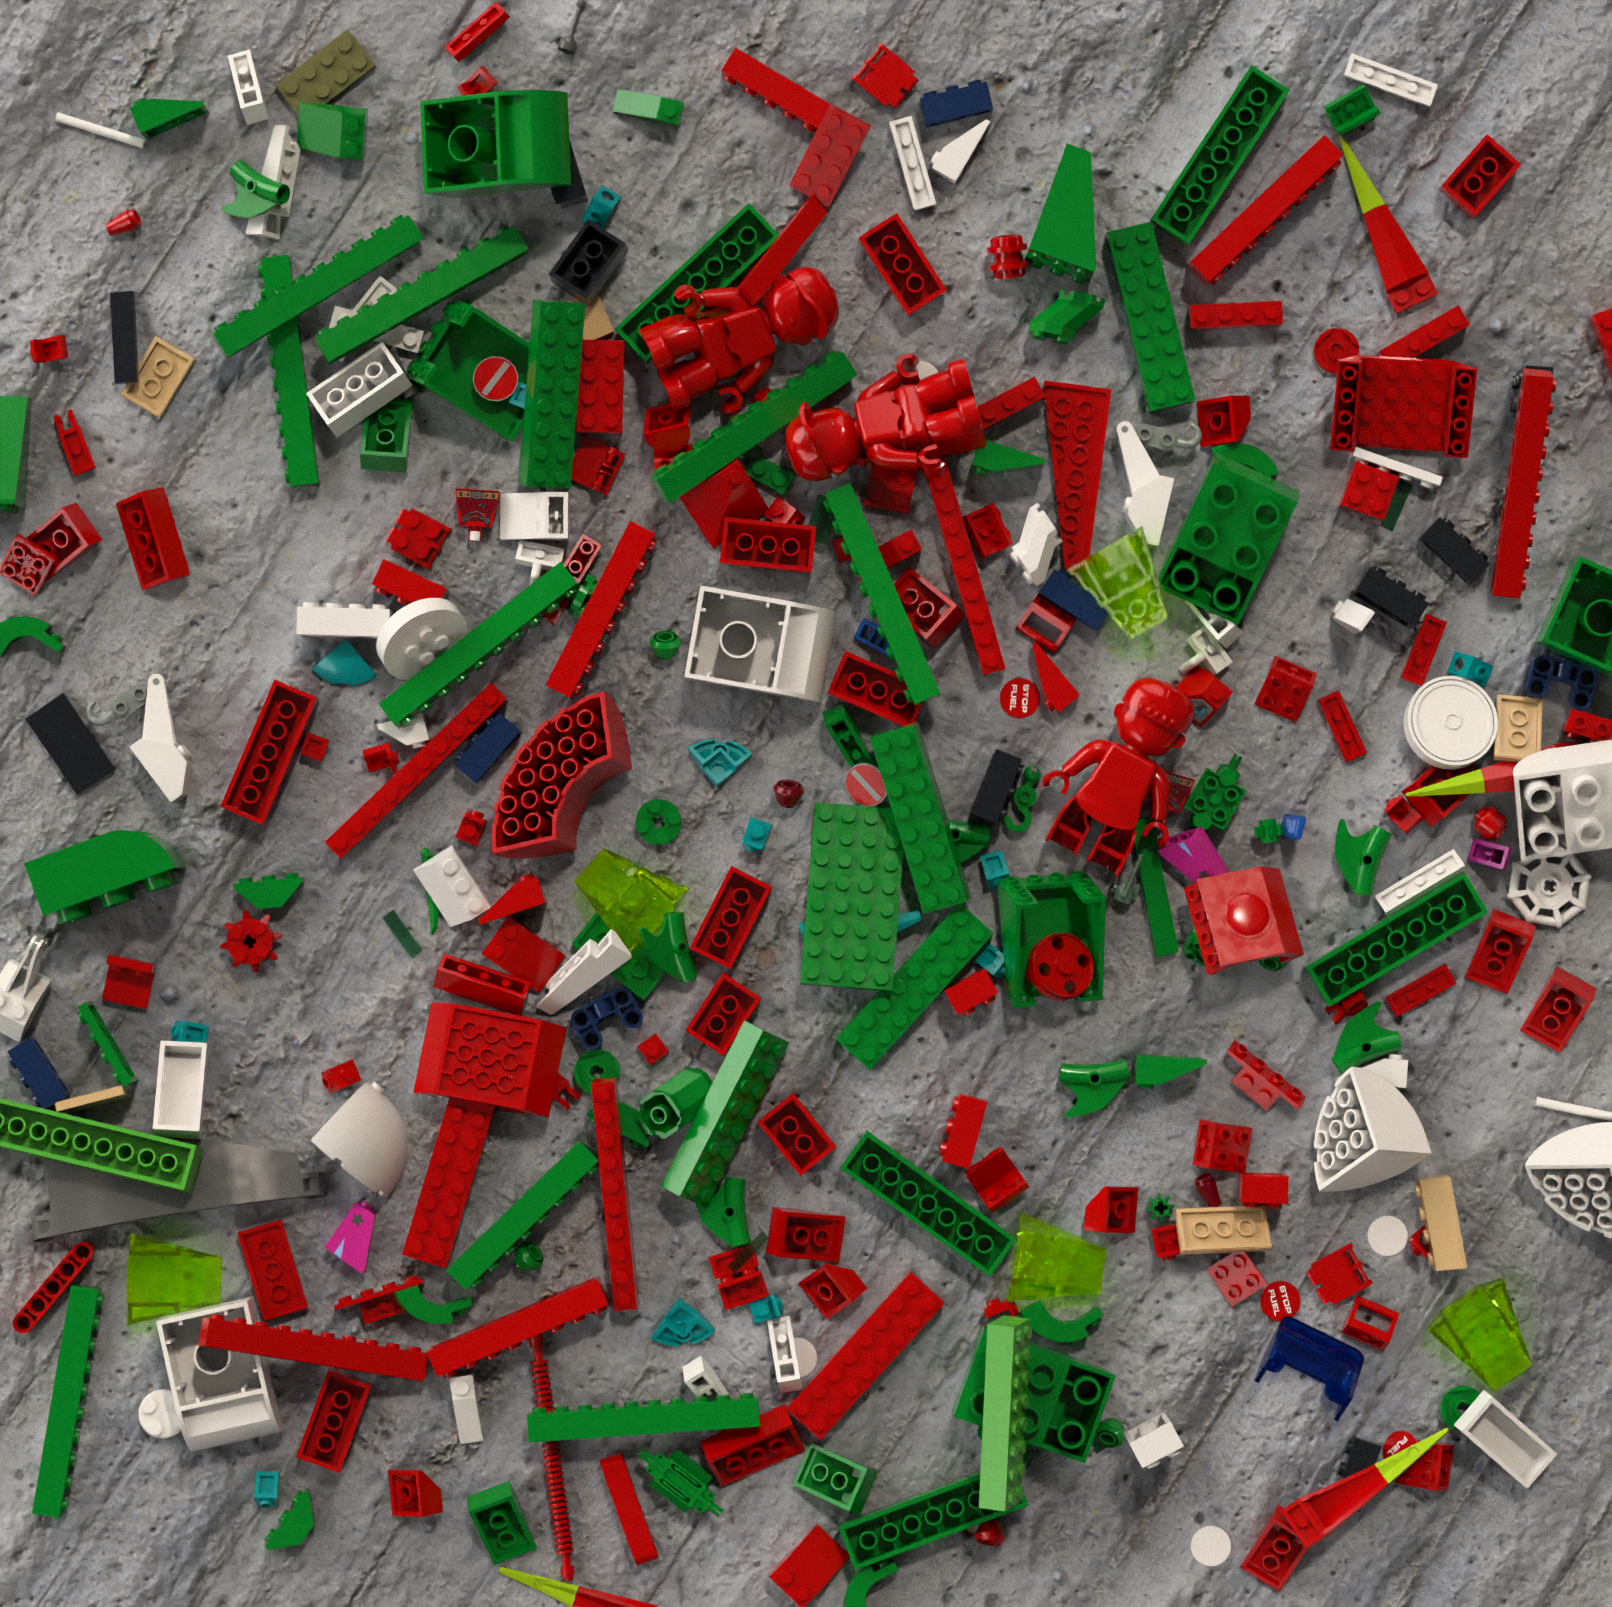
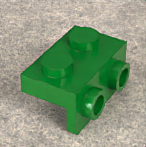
M1363 84L1323 106L1333 129L1339 135L1352 133L1356 129L1355 127L1373 121L1376 118L1375 116L1380 114L1366 86Z

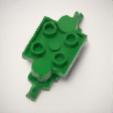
M1234 753L1229 764H1220L1216 772L1206 767L1183 807L1191 813L1186 823L1191 830L1202 827L1207 834L1211 826H1216L1224 831L1247 791L1236 785L1241 776L1236 770L1242 759L1241 756Z
M644 1448L639 1452L637 1456L648 1463L646 1472L654 1477L649 1486L684 1513L693 1507L700 1513L708 1509L719 1517L724 1509L713 1502L715 1493L707 1488V1484L713 1478V1475L680 1449L676 1448L669 1458L661 1452L653 1456Z

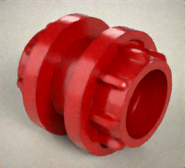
M1011 234L992 237L990 240L991 246L987 247V253L994 254L995 263L989 264V270L993 271L994 277L996 279H1010L1024 276L1026 274L1025 267H1029V260H1022L1021 251L1027 249V243H1023L1022 236Z

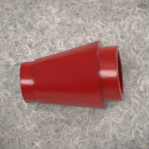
M126 209L105 225L109 235L113 236L135 231L142 223L135 209Z

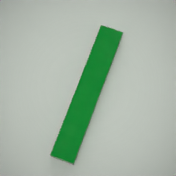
M1148 817L1138 819L1133 850L1136 861L1140 854L1143 856L1138 869V875L1154 955L1159 957L1178 953L1179 950L1160 856L1157 851L1158 846L1154 827L1149 830L1146 837L1141 834L1146 824L1152 821V818Z

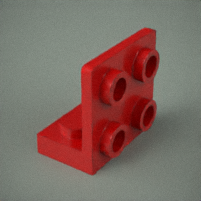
M1274 656L1268 675L1254 704L1296 722L1314 686L1317 673Z
M108 955L106 964H109L102 999L146 1009L157 964L117 955Z
M1200 1119L1193 1165L1245 1173L1252 1128Z
M1002 1147L992 1151L988 1156L973 1164L970 1169L964 1172L991 1213L1029 1188V1185Z
M1436 1443L1418 1459L1413 1468L1400 1474L1395 1479V1482L1434 1491L1448 1490L1454 1444Z

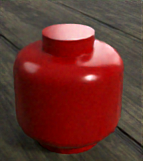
M1490 806L1486 810L1481 807L1473 816L1476 819L1473 823V828L1486 840H1491L1492 838L1497 840L1508 828L1506 826V817L1494 806Z

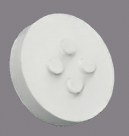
M441 598L418 600L401 608L384 624L377 638V654L392 676L401 680H409L468 634V626L460 611L452 602Z
M1442 676L1425 683L1411 697L1404 712L1403 726L1406 739L1418 757L1434 767L1453 770L1475 763L1490 749L1497 734L1498 718L1491 698L1479 685L1458 676Z

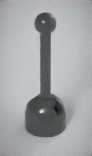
M578 0L577 2L578 8L569 35L564 36L559 41L557 49L561 52L571 55L575 54L577 42L573 35L581 11L586 6L584 0Z
M390 346L389 352L393 354L397 364L408 378L397 354L398 348ZM412 380L410 381L413 386L403 392L405 399L413 398L422 393L419 384Z

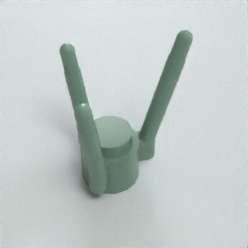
M1141 854L1135 862L1127 884L1121 882L1119 886L1121 871L1118 877L1115 876L1112 892L1115 893L1113 899L1128 905L1131 904L1132 900L1136 899L1141 889L1140 882L1135 889L1131 885L1143 858Z

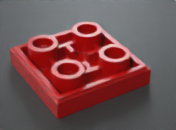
M18 533L0 565V574L34 596H37L58 557Z

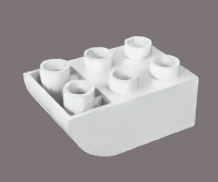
M700 585L684 677L693 681L822 703L837 612L792 601Z
M1612 740L1547 749L1531 754L1516 764L1513 770L1521 861L1612 848Z
M253 1296L163 1316L156 1321L178 1421L184 1440L191 1452L283 1432L267 1357L198 1346L202 1318H210L211 1314L223 1315L226 1321H233V1318L247 1319L246 1324L255 1325V1321H258Z

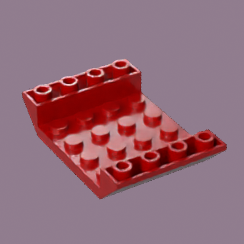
M1356 355L1338 359L1330 450L1353 451V447L1358 446L1444 452L1445 457L1468 458L1477 368L1452 360L1370 355Z
M432 1002L413 1093L433 1097L437 1095L525 1111L526 1114L549 1118L567 1027L536 1018L454 1003Z

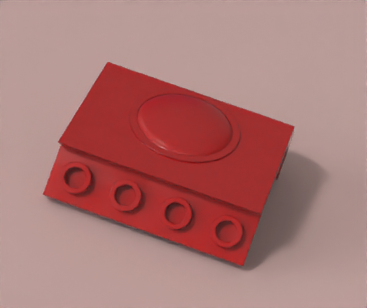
M1259 866L1197 879L1196 883L1184 888L1208 975H1215L1230 967L1247 962L1279 956L1281 963H1287L1304 955L1280 869Z

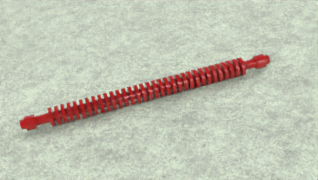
M543 1337L530 1342V1348H533L534 1361H530V1365H535V1367H531V1371H536L532 1373V1377H537L532 1379L533 1383H537L533 1385V1388L538 1389L534 1391V1395H539L535 1397V1401H540L536 1403V1407H546V1411L555 1410V1406L550 1405L554 1404V1400L549 1399L553 1398V1394L548 1395V1393H552V1389H547V1387L552 1386L551 1383H547V1381H551V1377H546V1375H550V1371H545L549 1369V1365H544L548 1363V1359H543L542 1346H544ZM542 1441L546 1442L541 1444L542 1448H546L542 1450V1454H547L543 1456V1460H548L544 1462V1466H549L544 1468L545 1472H549L545 1474L546 1478L550 1477V1479H546V1483H551L547 1485V1489H552L548 1491V1495H553L548 1498L549 1501H554L549 1503L550 1507H554L550 1509V1513H555L551 1515V1519H556L552 1521V1525H557L552 1527L553 1531H557L553 1533L554 1537H557L554 1538V1542L558 1543L555 1544V1548H560L556 1550V1554H561V1577H564V1581L573 1580V1575H575L574 1565H571L570 1553L574 1552V1548H569L573 1546V1542L568 1541L573 1539L572 1536H567L572 1534V1531L567 1530L571 1528V1524H566L570 1522V1518H565L569 1517V1512H565L569 1510L568 1506H564L568 1504L564 1500L567 1499V1495H562L566 1493V1489H561L565 1487V1483H560L565 1480L564 1477H559L564 1475L563 1471H559L563 1469V1465H558L562 1463V1459H557L561 1457V1453H556L561 1451L560 1447H556L560 1443Z

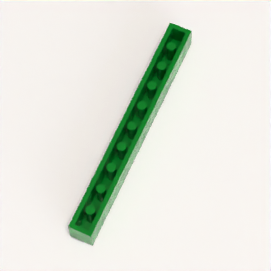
M400 215L390 221L391 226L383 229V227H380L370 233L372 236L370 239L364 241L362 238L351 245L353 249L345 253L342 250L331 257L333 261L325 265L322 262L312 268V274L307 277L305 274L298 276L293 280L294 284L287 289L285 286H282L273 292L274 297L266 300L264 297L253 304L254 309L249 312L244 309L233 316L235 318L234 321L229 324L224 321L214 327L216 332L212 334V338L226 360L420 243L423 237L411 217L408 215L403 218Z
M515 225L511 228L508 226L501 228L496 232L497 236L491 239L488 237L483 238L476 243L477 247L472 250L466 248L456 255L458 258L452 261L444 260L436 266L438 269L435 271L421 273L416 277L417 281L411 284L409 282L403 283L397 287V292L389 295V293L382 295L377 299L378 303L371 307L369 304L364 305L357 310L358 314L355 316L341 318L337 321V326L331 329L326 327L317 332L315 343L327 364H333L528 254L529 249Z
M289 255L261 258V264L258 265L259 278L264 279V287H261V296L269 300L274 297L273 292L278 288L285 286L287 289L294 284L291 258ZM296 317L267 335L268 346L273 348V355L270 356L271 369L276 371V378H273L274 392L279 394V401H276L277 415L282 417V424H279L280 438L284 437L285 446L282 447L283 460H287L288 469H285L286 483H290L292 488L320 485L309 397L306 394L308 388L299 319Z
M837 350L829 351L823 356L822 361L817 364L812 363L804 369L805 372L803 374L789 378L785 382L786 385L781 389L776 388L770 391L766 399L751 404L747 412L742 415L737 414L729 420L730 423L728 425L714 429L710 433L711 436L709 438L695 442L691 450L686 453H679L673 458L672 463L657 468L654 471L655 474L650 479L662 499L668 503L673 502L800 415L801 403L808 401L811 408L858 376L844 352Z
M851 483L826 492V500L823 501L827 513L832 512L835 521H832L833 528L836 534L841 533L844 542H841L842 549L845 555L850 554L853 563L849 565L854 576L859 575L862 584L858 586L863 597L868 596L871 605L867 607L872 618L877 617L880 626L876 628L881 640L885 638L889 647L885 649L890 661L894 659L898 668L894 670L899 682H905L907 689L903 691L908 703L913 702L916 707L940 697L941 693Z
M559 562L379 703L380 707L399 729L409 726L414 721V717L420 712L421 714L427 712L433 706L432 703L435 700L445 698L451 692L450 689L453 686L463 684L469 678L468 675L474 670L479 671L487 664L486 661L489 658L500 655L508 643L518 641L524 635L523 632L526 629L536 627L542 621L541 618L547 613L552 614L560 607L559 604L562 601L573 598L581 586L564 564Z
M75 1283L71 1285L32 1514L60 1518L63 1512L66 1513L68 1509L69 1499L65 1498L66 1492L71 1489L73 1476H69L71 1467H74L77 1454L73 1453L74 1445H78L81 1431H78L77 1428L78 1422H82L85 1409L81 1408L82 1399H86L88 1394V1385H85L86 1376H90L92 1370V1362H89L90 1353L94 1354L96 1340L93 1339L94 1330L98 1331L100 1317H97L98 1308H102L104 1294H101L102 1288Z
M742 1393L740 1398H730V1394L717 1395V1399L707 1400V1396L693 1397L694 1401H684V1398H671L668 1403H661V1399L647 1400V1404L639 1405L638 1401H626L624 1406H615V1402L601 1403V1407L592 1408V1404L578 1405V1409H569V1406L565 1405L556 1406L555 1410L546 1411V1407L532 1408V1412L527 1414L529 1442L760 1427L759 1396L754 1397L753 1393Z

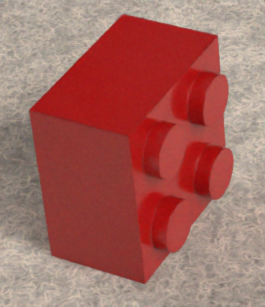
M1358 461L1354 462L1338 507L1382 522L1385 519L1399 476Z
M985 968L944 989L957 1015L962 1014L963 1017L976 1011L974 1006L982 1002L985 1006L996 1000L994 995L998 994Z
M1238 1172V1200L1245 1207H1259V1203H1266L1268 1208H1282V1204H1288L1289 1176L1282 1173Z

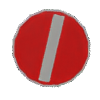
M492 356L484 359L477 365L473 373V384L476 392L482 398L488 401L500 402L508 399L515 392L519 376L516 367L509 360L503 357Z
M858 763L851 767L846 774V791L851 799L859 805L876 806L887 796L880 770L875 765Z

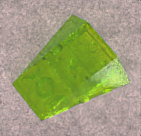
M1143 527L1136 529L1067 569L1071 575H1074L1081 582L1080 585L1095 597L1099 606L1106 609L1111 615V619L1130 639L1169 618Z
M605 848L600 851L574 880L576 886L608 928L617 933L631 954L644 947L639 928L645 927L650 933L655 935L663 925V914L674 913L689 890L688 887L680 886L665 876L661 877L650 872V869L635 865L631 863V860Z
M1019 1211L1012 1277L1009 1279L1006 1302L1101 1294L1106 1248Z
M130 1233L127 1253V1325L220 1304L222 1257Z
M1504 1278L1475 1286L1442 1308L1426 1328L1493 1391L1532 1366Z

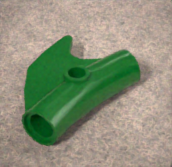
M240 160L234 163L229 171L236 185L237 199L231 204L222 206L221 210L237 217L253 219L278 205L285 204L290 197V188L286 184L267 178L254 170L245 161Z
M948 819L951 831L957 830L960 834L959 838L954 840L961 863L975 855L986 845H990V825L972 824Z
M1340 819L1335 840L1336 861L1343 876L1353 890L1352 893L1373 896L1379 864L1392 834L1374 825L1372 829L1363 835L1353 837L1348 832L1345 820ZM1365 856H1368L1370 859L1368 864L1363 862Z
M684 912L663 914L664 922L656 936L645 927H640L639 931L645 949L653 964L668 975L676 978L679 983L691 981L698 976L688 944Z
M1376 1001L1362 1009L1347 1021L1339 1037L1334 1055L1331 1057L1334 1065L1342 1075L1351 1067H1357L1374 1058L1401 1051L1398 1031L1381 1028L1374 1021V1017L1382 1005L1381 1001ZM1365 1043L1369 1046L1367 1051L1362 1050V1046Z
M1122 1059L1100 1064L1061 1063L1059 1084L1067 1086L1077 1096L1076 1104L1065 1113V1117L1085 1115L1103 1109L1117 1095L1126 1081L1130 1079L1126 1060ZM1097 1074L1098 1080L1092 1082L1090 1079L1091 1075Z
M725 1177L723 1185L713 1195L708 1206L704 1207L697 1203L696 1206L702 1222L715 1235L734 1249L752 1243L745 1209L746 1179ZM733 1209L734 1214L731 1216L730 1211Z

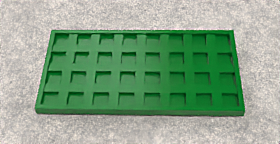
M815 802L800 985L892 992L904 848L891 808Z

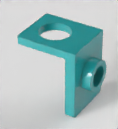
M602 185L592 197L582 221L586 222L589 219L604 228L613 208L622 196ZM602 194H608L613 200L605 199Z
M1455 651L1447 673L1466 678L1482 687H1486L1493 666L1474 656ZM1464 659L1462 669L1457 671L1455 667L1457 661Z

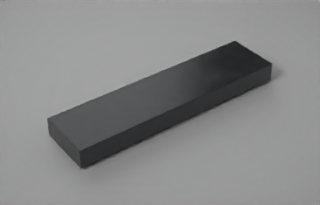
M135 292L110 293L115 384L139 383Z

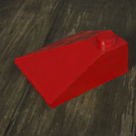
M737 458L679 497L712 548L722 543L724 517L757 520L769 509Z

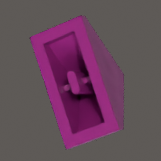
M1474 838L1467 860L1494 869L1506 870L1512 848Z

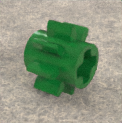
M1276 818L1259 820V827H1254L1255 838L1261 837V843L1277 842L1278 835H1283L1282 824H1276Z
M1157 1193L1156 1199L1148 1198L1152 1203L1151 1206L1146 1207V1210H1152L1151 1219H1154L1157 1215L1160 1221L1163 1222V1216L1168 1215L1172 1217L1169 1210L1174 1208L1175 1205L1168 1204L1169 1195L1163 1199L1161 1194ZM1159 1201L1166 1205V1208L1162 1209V1213L1154 1209V1206H1158Z

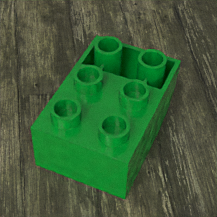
M510 90L420 101L424 194L455 199L571 185L567 92L553 90Z
M1216 452L1175 536L1154 586L1238 625L1298 503L1299 491Z
M1579 556L1571 560L1534 643L1581 665L1593 668L1595 671L1612 678V570Z
M128 830L110 831L24 863L43 916L56 915L59 924H69L93 915L89 903L101 900L103 908H113L136 899L132 887L144 883L147 892H156L179 883L176 871L186 868L183 859L176 849L164 839L151 833Z
M983 1324L952 1409L953 1417L983 1427L987 1326ZM1029 1341L1028 1349L1031 1350V1358L1028 1363L1027 1372L1030 1373V1381L1026 1388L1029 1403L1025 1409V1418L1028 1420V1425L1024 1432V1440L1026 1443L1085 1463L1116 1375L1082 1359Z

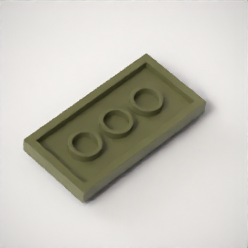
M347 29L275 86L299 115V102L329 104L373 70L376 65Z

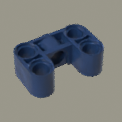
M1540 655L1532 659L1524 684V691L1527 696L1531 698L1543 696L1548 690L1550 681L1554 680L1571 686L1568 703L1572 709L1581 711L1590 707L1598 683V674L1593 668L1548 655ZM1539 659L1547 662L1548 667L1544 672L1539 671L1537 668ZM1583 672L1590 673L1592 677L1588 685L1584 684L1581 680ZM1533 681L1541 684V691L1538 694L1533 693L1530 689ZM1577 694H1582L1585 697V704L1582 707L1575 703Z
M626 987L617 988L608 994L605 993L572 1013L571 1023L585 1048L594 1050L601 1046L603 1037L597 1024L617 1013L628 1028L634 1029L642 1024L643 1013L630 989ZM619 991L627 992L629 1000L626 1004L617 1002L616 995ZM632 1011L638 1013L640 1017L639 1022L634 1025L628 1023L626 1019L627 1014ZM583 1012L587 1015L588 1022L585 1025L576 1023L575 1016L577 1013ZM589 1033H595L599 1038L598 1043L594 1046H590L586 1042V1036Z

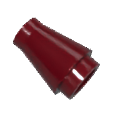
M1206 1173L1194 1180V1188L1207 1203L1208 1207H1218L1222 1204L1215 1177H1212L1210 1173Z

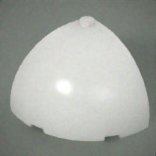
M1351 1067L1334 1084L1336 1088L1332 1095L1327 1096L1315 1131L1314 1148L1317 1149V1162H1314V1169L1319 1191H1345L1379 1183L1410 1169L1432 1154L1423 1126L1416 1112L1400 1091L1386 1079L1372 1071Z
M367 1081L342 1105L310 1141L332 1160H341L342 1163L340 1165L343 1169L375 1193L379 1190L378 1193L381 1196L388 1197L404 1173L408 1157V1138L399 1112L391 1101L382 1094L384 1089L375 1081L372 1084Z
M1612 1122L1577 1127L1543 1143L1531 1154L1525 1164L1526 1171L1535 1189H1539L1545 1196L1544 1201L1569 1222L1590 1232L1592 1229L1604 1233V1237L1612 1238Z

